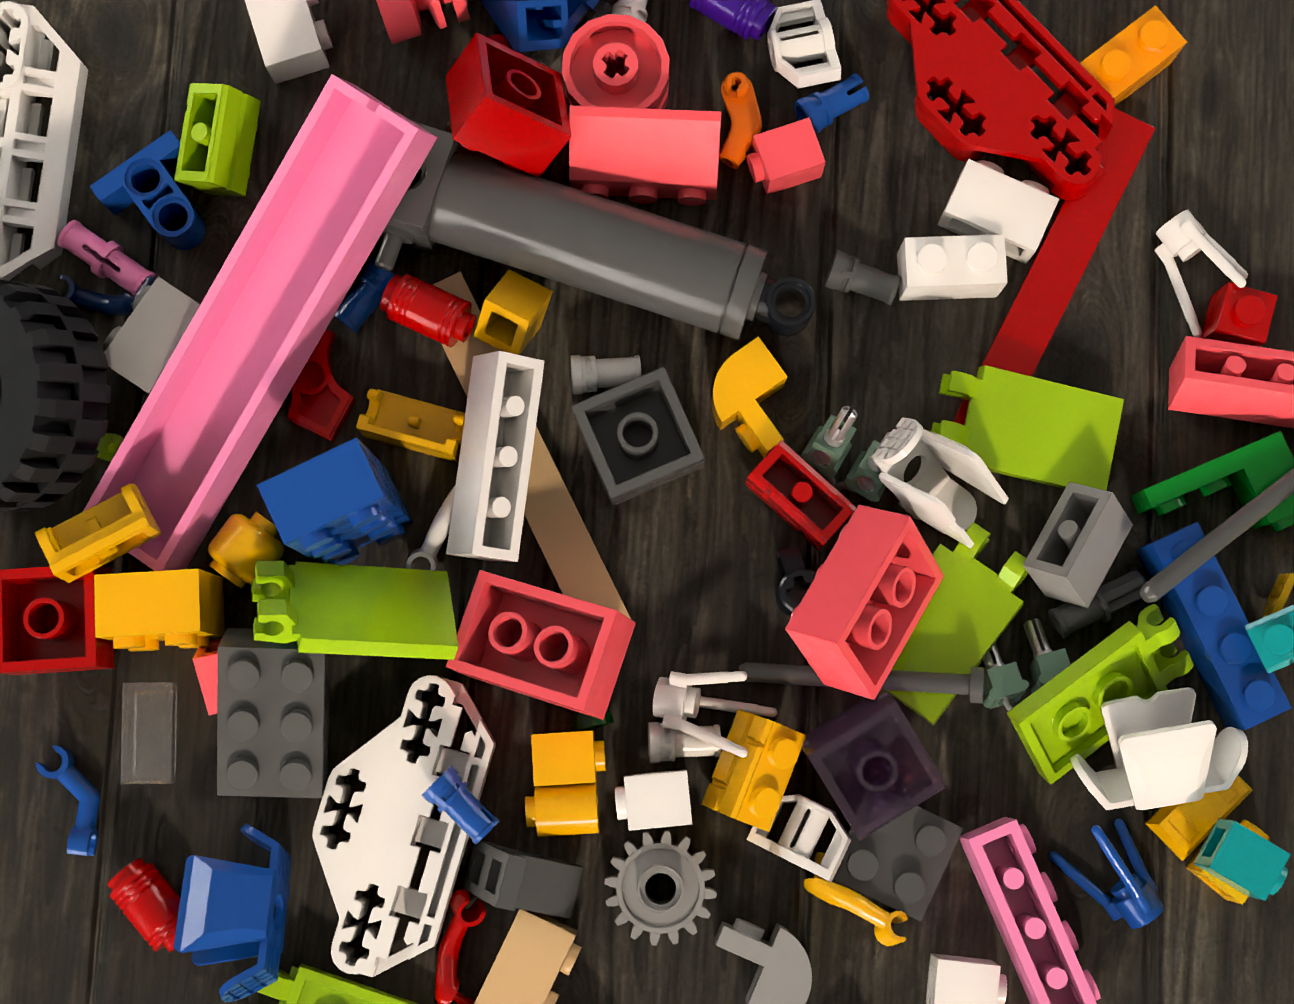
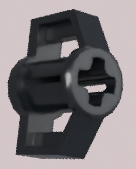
M798 546L780 550L775 555L782 577L775 591V600L779 609L790 617L793 610L802 601L816 575L814 571L806 569Z

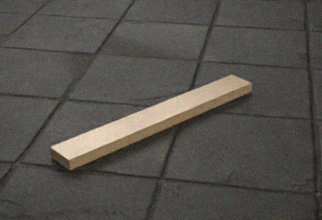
M460 271L433 285L471 302V313L476 315L473 330L465 342L458 340L451 348L442 344L468 398L473 356L499 351V349L474 337L481 312ZM536 426L524 515L563 595L617 610L631 619Z

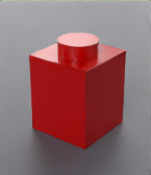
M1228 282L1211 296L1200 338L1258 347L1262 346L1267 340L1278 296L1246 286L1240 288L1235 283Z

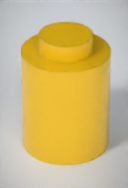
M597 783L535 786L534 796L525 797L527 827H536L538 837L599 833Z

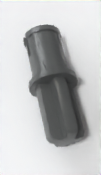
M1131 571L1100 586L1089 608L1065 603L1059 607L1049 609L1050 621L1062 639L1098 620L1106 623L1111 620V614L1142 600L1140 590L1142 585L1146 583V580L1138 571Z

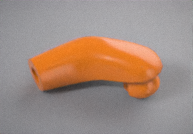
M732 72L725 77L721 85V95L731 120V127L719 152V160L730 168L738 169L752 149L753 136L761 133L762 120L752 82L745 74Z

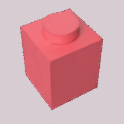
M809 117L754 135L751 153L746 155L752 179L755 183L762 181L766 195L821 178L826 163Z

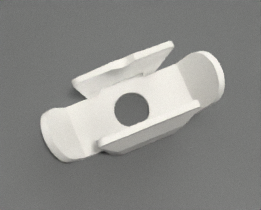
M902 417L896 425L897 430L893 429L888 435L890 439H885L880 445L882 449L878 448L871 457L882 471L878 476L880 481L893 492L900 501L899 505L914 518L927 523L937 531L971 548L974 542L965 531L975 521L977 515L975 499L970 492L952 480L944 469L1002 504H1006L1009 498L983 460L967 446L923 429V426L915 419ZM920 455L921 466L918 473L909 482H904V471L908 463L914 457Z
M1186 687L1159 691L1149 699H1142L1136 695L1107 701L1102 704L1101 711L1116 769L1095 772L1078 753L1070 757V761L1084 785L1105 810L1135 806L1136 810H1148L1198 801L1203 798L1204 793L1229 789L1242 770L1247 758L1248 740L1245 733L1240 729L1227 727L1215 738L1217 728L1213 721L1207 720L1191 723L1196 700V693L1193 688Z

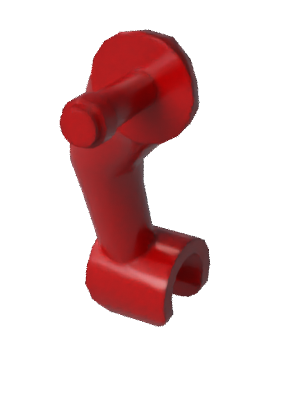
M465 889L455 891L450 898L449 904L454 914L444 933L437 955L434 995L438 1004H450L452 1001L457 1004L475 1003L470 997H466L458 992L460 985L457 976L458 959L461 944L468 927L481 923L486 915V910L480 899L476 900L470 908L463 910L470 900V896Z

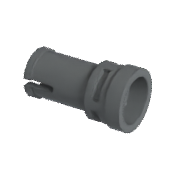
M837 249L824 287L832 290L836 289L844 293H848L850 290L891 305L901 276L892 275L860 263V258L848 255L846 252Z

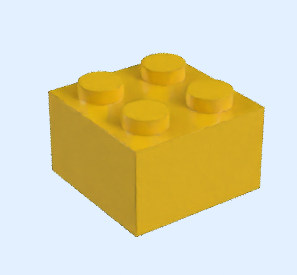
M201 569L94 575L95 637L112 640L113 649H128V651L160 650L159 641H165V646H179V648L210 647L209 638L223 637L225 633L223 578Z

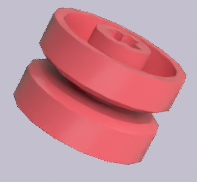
M607 14L587 21L572 34L563 52L562 79L569 110L570 105L665 109L668 104L670 58L663 39L649 24L630 15Z

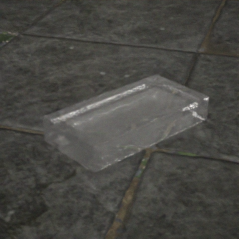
M177 682L122 683L120 785L176 783Z

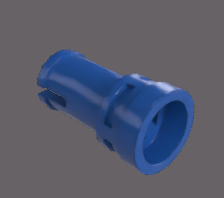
M853 73L847 79L821 93L816 91L798 99L793 103L794 112L798 121L809 117L815 134H817L822 129L833 124L836 117L860 104L868 102V89L865 86L851 95L847 94L863 83L861 77Z
M374 258L371 259L367 264V268L358 277L361 281L342 302L334 315L356 334L380 304L383 292L388 282L394 276L390 271L376 267Z
M451 765L422 796L428 803L436 804L438 806L437 810L440 813L444 810L476 845L500 820L494 817L466 788L468 784L460 780L459 772Z

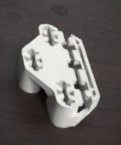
M11 1L0 2V280L7 281L20 274L21 271L31 264L41 270L62 254L63 248L58 245L57 241L67 222L88 75L87 67L34 6ZM54 45L59 50L56 72L50 71ZM37 97L53 98L46 137L41 136L45 107L42 104L36 103ZM27 162L43 163L37 203L31 202L35 171L32 168H26ZM17 227L34 229L30 249L25 252L26 236L17 233Z
M431 675L416 680L408 691L401 717L339 763L329 775L313 826L312 838L339 915L338 925L331 946V956L338 969L347 974H363L374 977L408 958L411 959L434 947L438 942L469 836L444 810L441 812L439 820L431 818L434 805L430 802L428 803L422 794L440 777L436 775L437 772L443 774L452 765L459 772L458 775L461 777L462 782L468 784L466 788L479 801L496 746V742L463 683ZM435 685H439L438 694L445 697V703L443 707L434 706L429 721H442L439 733L433 728H426L423 744L430 747V753L428 756H419L417 761H414V752L407 749V743L409 740L419 739L423 725H411L413 715L418 718H426L429 704L422 701V694L424 691L432 692ZM458 703L463 705L477 730L476 734L472 730L465 733L460 748L461 751L470 754L447 748L452 747L463 710L462 707L458 706ZM359 770V780L366 782L365 790L354 792L349 807L363 805L360 814L352 812L346 815L343 829L351 833L350 839L341 841L337 845L335 844L336 835L330 833L329 830L330 826L341 823L346 809L333 810L335 801L339 804L348 802L351 786L344 783L345 777L347 775H355ZM416 842L441 849L440 853L430 850L419 889L410 887L421 847L415 845ZM377 885L379 886L378 895L385 898V903H381L372 909L368 923L381 920L380 929L375 925L366 929L362 946L370 950L369 953H365L359 959L354 958L355 949L347 946V944L360 935L364 922L350 923L352 916L358 920L367 914L370 899L362 896L363 891ZM396 912L420 919L419 923L409 921L404 936V941L407 945L413 944L389 956L400 918L395 917Z

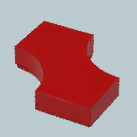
M326 329L292 387V402L287 419L334 443L356 399L341 388L335 380L331 368V350L336 335Z

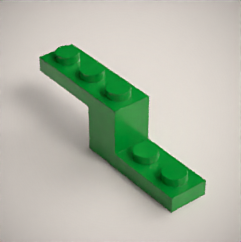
M1279 431L1132 495L1131 499L1138 514L1154 508L1159 517L1186 505L1182 495L1200 489L1203 497L1233 485L1243 507L1294 467V457L1282 432ZM1294 493L1252 526L1253 530L1270 524L1273 531L1277 532L1294 525Z

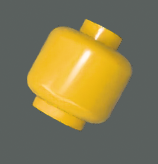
M255 512L250 519L242 514L231 515L209 543L208 552L213 558L209 566L241 589L245 583L252 585V581L255 579L256 561H278L284 553L282 543L275 538L278 533L276 526L258 512Z

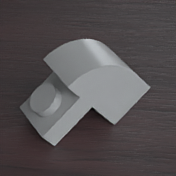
M736 918L734 925L724 921L721 922L714 939L716 946L759 964L745 997L747 1004H806L812 986V969L805 949L792 932L783 925L776 923L770 940L767 941L762 939L765 930L740 918Z

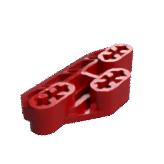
M887 0V19L912 46L916 84L915 116L951 156L963 162H967L968 159L977 161L985 153L1021 159L1053 194L1060 199L1068 201L1082 198L1104 178L1107 172L1108 134L1113 126L1115 99L1018 0H970L960 9L955 5L960 0ZM989 18L1017 45L1007 56L1002 53L1006 49L1007 44L986 23ZM1035 65L1064 93L1053 104L1049 100L1053 97L1054 92L1032 70ZM958 108L961 110L960 116L956 113ZM1081 113L1098 128L1097 136L1078 118ZM948 115L952 118L951 123L947 122ZM962 129L964 130V132L968 133V135L965 136L964 134H962ZM1060 146L1064 149L1063 154L1059 151ZM1051 154L1054 157L1056 156L1054 162L1050 159ZM1078 168L1079 170H1081L1082 173L1076 171L1072 175H1070L1066 172V169L1071 172Z

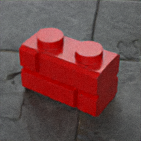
M782 440L749 474L745 485L793 529L797 532L802 530L804 532L803 538L818 551L857 508Z

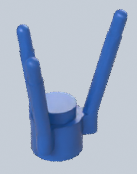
M1117 818L1114 821V825L1136 874L1130 873L1099 825H1094L1091 828V832L1098 841L1099 846L1121 879L1110 890L1114 896L1112 899L1056 851L1049 852V859L1102 905L1113 921L1123 917L1131 929H1137L1149 924L1164 911L1165 906L1156 894L1159 888L1148 874L1132 836L1129 834L1121 818Z

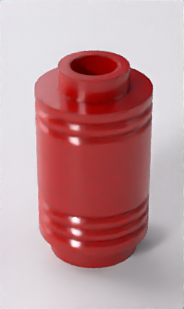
M398 274L394 275L388 282L380 302V309L386 312L389 320L406 326L450 348L458 340L465 342L468 339L476 321V315L471 313V302L423 280H419L410 274H405L403 277Z
M138 858L124 867L108 882L107 885L112 890L109 896L115 901V904L119 906V909L123 911V914L145 941L148 942L149 946H152L154 952L165 947L171 953L175 950L174 940L180 896L167 880L163 878L158 869H155L152 862L146 864L142 858Z

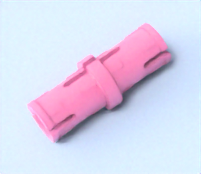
M70 221L62 229L58 237V245L89 264L93 274L101 279L108 277L130 292L132 296L136 295L147 276L151 275L157 279V275L154 272L147 270L125 255L124 248L115 241L106 242L82 226L79 221Z

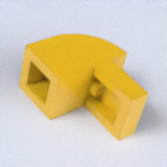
M759 336L732 354L722 364L714 381L711 405L714 420L720 430L737 420L740 425L735 430L743 444L751 453L758 449L765 458L784 439L762 410L759 403L785 385L788 376Z

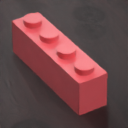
M1186 336L1169 368L1168 410L1294 428V352Z

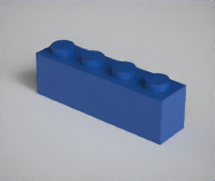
M1196 522L1136 549L1151 579L1205 537L1199 523ZM1215 556L1160 598L1169 617L1175 619L1180 630L1179 637L1185 649L1189 652L1194 667L1225 728L1234 727L1240 730H1247L1292 708L1274 672L1268 674L1247 633L1245 625L1249 624Z

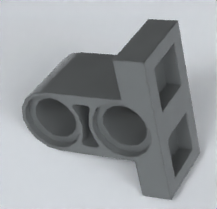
M480 840L473 846L463 889L496 908L515 911L518 908L562 918H572L584 867L565 860L506 848L494 842Z

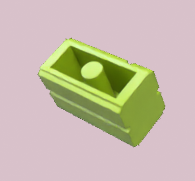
M191 83L174 181L207 194L246 196L261 101L248 94H243L242 91L230 85Z

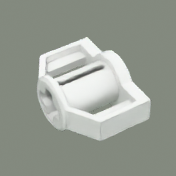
M811 0L778 7L767 33L769 55L774 70L779 72L798 89L841 80V65L835 49L833 30L829 19L825 16L821 0ZM808 21H813L814 24L778 32L779 28ZM820 58L824 62L797 69L791 65Z
M800 794L783 796L772 827L784 803H797L778 843L767 838L770 832L754 826L747 840L832 882L848 849L851 838L837 818L835 811ZM828 818H830L837 830L821 864L810 860V857Z

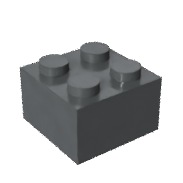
M665 367L571 406L574 419L612 506L703 468L705 458Z

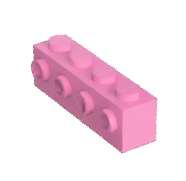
M1002 817L961 835L959 840L1030 1004H1097L1096 1001L1101 999L1099 990L1090 972L1087 969L1082 971L1075 955V951L1079 950L1078 942L1067 921L1061 922L1053 904V902L1058 900L1055 889L1045 872L1040 873L1032 856L1033 853H1036V847L1027 827L1023 823L1019 825L1017 819Z

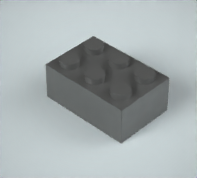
M253 628L226 629L218 645L217 796L323 797L328 778L331 654L298 653L297 641L286 644L254 640Z

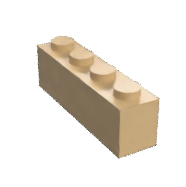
M519 909L474 1004H555L559 994L551 991L552 985L559 971L569 976L582 948L573 943L578 930L546 914Z

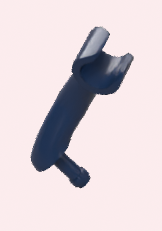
M151 275L147 276L144 284L136 295L132 297L126 292L123 295L117 296L82 289L68 276H59L61 280L69 285V292L65 297L71 300L77 307L83 306L114 316H130L134 311L132 306L138 293L145 286H152L156 280Z

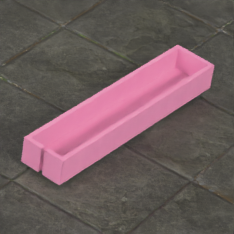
M331 74L83 510L84 512L122 492L121 487L129 483L131 485L136 484L162 535L128 553L154 571L181 570L188 567L438 138L400 113L391 110L389 106L356 85Z

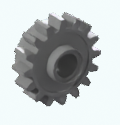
M664 830L661 841H653L650 833L646 831L643 832L642 846L637 848L629 840L624 843L628 854L625 860L613 856L610 863L619 870L618 876L611 875L605 877L604 884L616 888V894L606 899V905L612 907L620 906L622 911L617 915L614 922L617 926L627 921L632 922L634 925L631 931V938L634 940L644 930L650 932L651 945L657 946L660 934L668 933L669 939L674 945L678 943L679 929L684 927L692 935L697 933V928L693 921L696 915L709 919L711 912L702 903L704 899L716 898L717 892L710 887H705L704 881L713 878L715 872L713 868H700L699 864L706 857L703 849L696 851L692 855L687 851L690 845L689 837L685 836L677 845L671 843L670 830ZM657 873L669 875L676 884L673 895L663 901L651 898L645 888L647 880Z

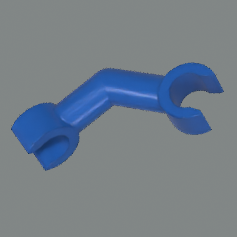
M53 745V749L62 757L61 767L53 772L46 764L36 762V768L43 777L57 779L79 801L75 825L72 827L67 841V854L94 856L98 844L96 823L101 799L100 792L74 767L75 759L72 752L65 747Z

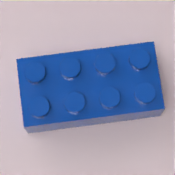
M357 437L257 485L283 543L319 563L345 565L360 556L359 548L374 541L377 542L378 546L393 542L405 535L403 527L413 523L389 470Z

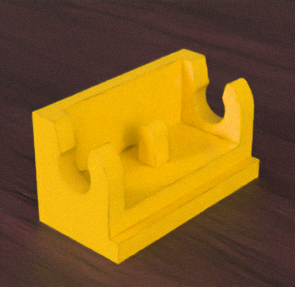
M369 389L367 393V399H369L366 415H359L356 429L364 437L459 463L465 413L380 389Z
M129 483L121 487L122 492L53 528L49 527L46 529L44 527L35 532L54 576L70 583L162 535L136 484L131 485Z

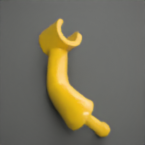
M816 853L814 861L821 864L825 853ZM814 874V878H808L803 881L804 888L815 897L850 911L874 924V934L881 944L894 946L907 940L905 937L897 936L891 928V922L902 923L907 921L906 913L902 911L889 913L861 894L840 884L825 880Z

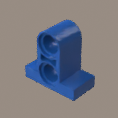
M169 130L89 187L100 202L114 215H117L135 202L154 230L169 245L178 250H190L198 246L203 240L206 233V224L180 185L174 181L173 175L176 172L180 141ZM160 177L159 184L153 191L142 193L143 184L149 178ZM180 214L188 215L187 222L181 229L169 231L170 222L174 217Z

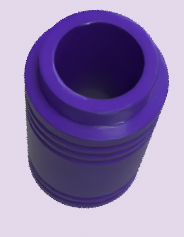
M690 0L689 3L690 8L695 9L738 36H742L747 41L750 38L759 41L767 31L777 11V6L772 4L771 0Z

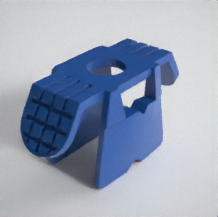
M244 823L240 831L258 846L271 853L269 869L197 855L189 856L185 863L174 940V949L179 953L192 952L191 960L196 966L258 957L255 966L234 976L221 986L219 994L224 1002L243 999L278 981L280 956L283 953L288 899L290 897L289 879L292 857L280 843ZM274 906H276L275 920H274Z

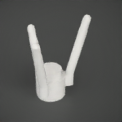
M1185 210L1165 223L1156 232L1162 244L1154 251L1165 265L1193 337L1200 338L1202 330L1174 257L1179 256L1185 262L1202 250L1240 288L1246 285L1245 279L1248 277V273L1208 235L1191 212Z
M671 671L669 678L660 677L658 679L653 697V716L663 718V728L680 730L742 758L748 755V750L745 747L686 721L687 717L696 718L699 707L737 713L738 709L765 717H775L777 710L773 707L704 697L701 696L700 688L692 687V685L745 681L747 673L744 671L694 674Z

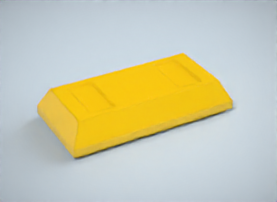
M1238 775L1229 789L1204 793L1203 798L1198 801L1161 807L1145 824L1183 861L1210 834L1217 820L1225 819L1253 790Z

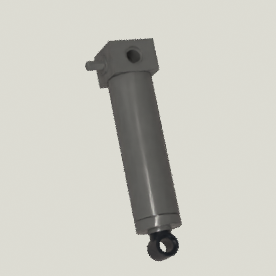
M414 122L438 138L380 236L383 240L374 263L376 267L382 270H393L402 245L435 255L438 244H442L715 333L720 331L721 335L737 340L741 336L746 319L764 322L775 334L787 337L802 332L811 320L816 303L813 289L807 282L797 277H785L779 280L767 277L768 274L763 273L762 269L768 250L750 244L746 246V243L462 153L459 143L453 140L452 133ZM781 298H793L800 304L802 312L793 317L784 316L777 310L775 303Z

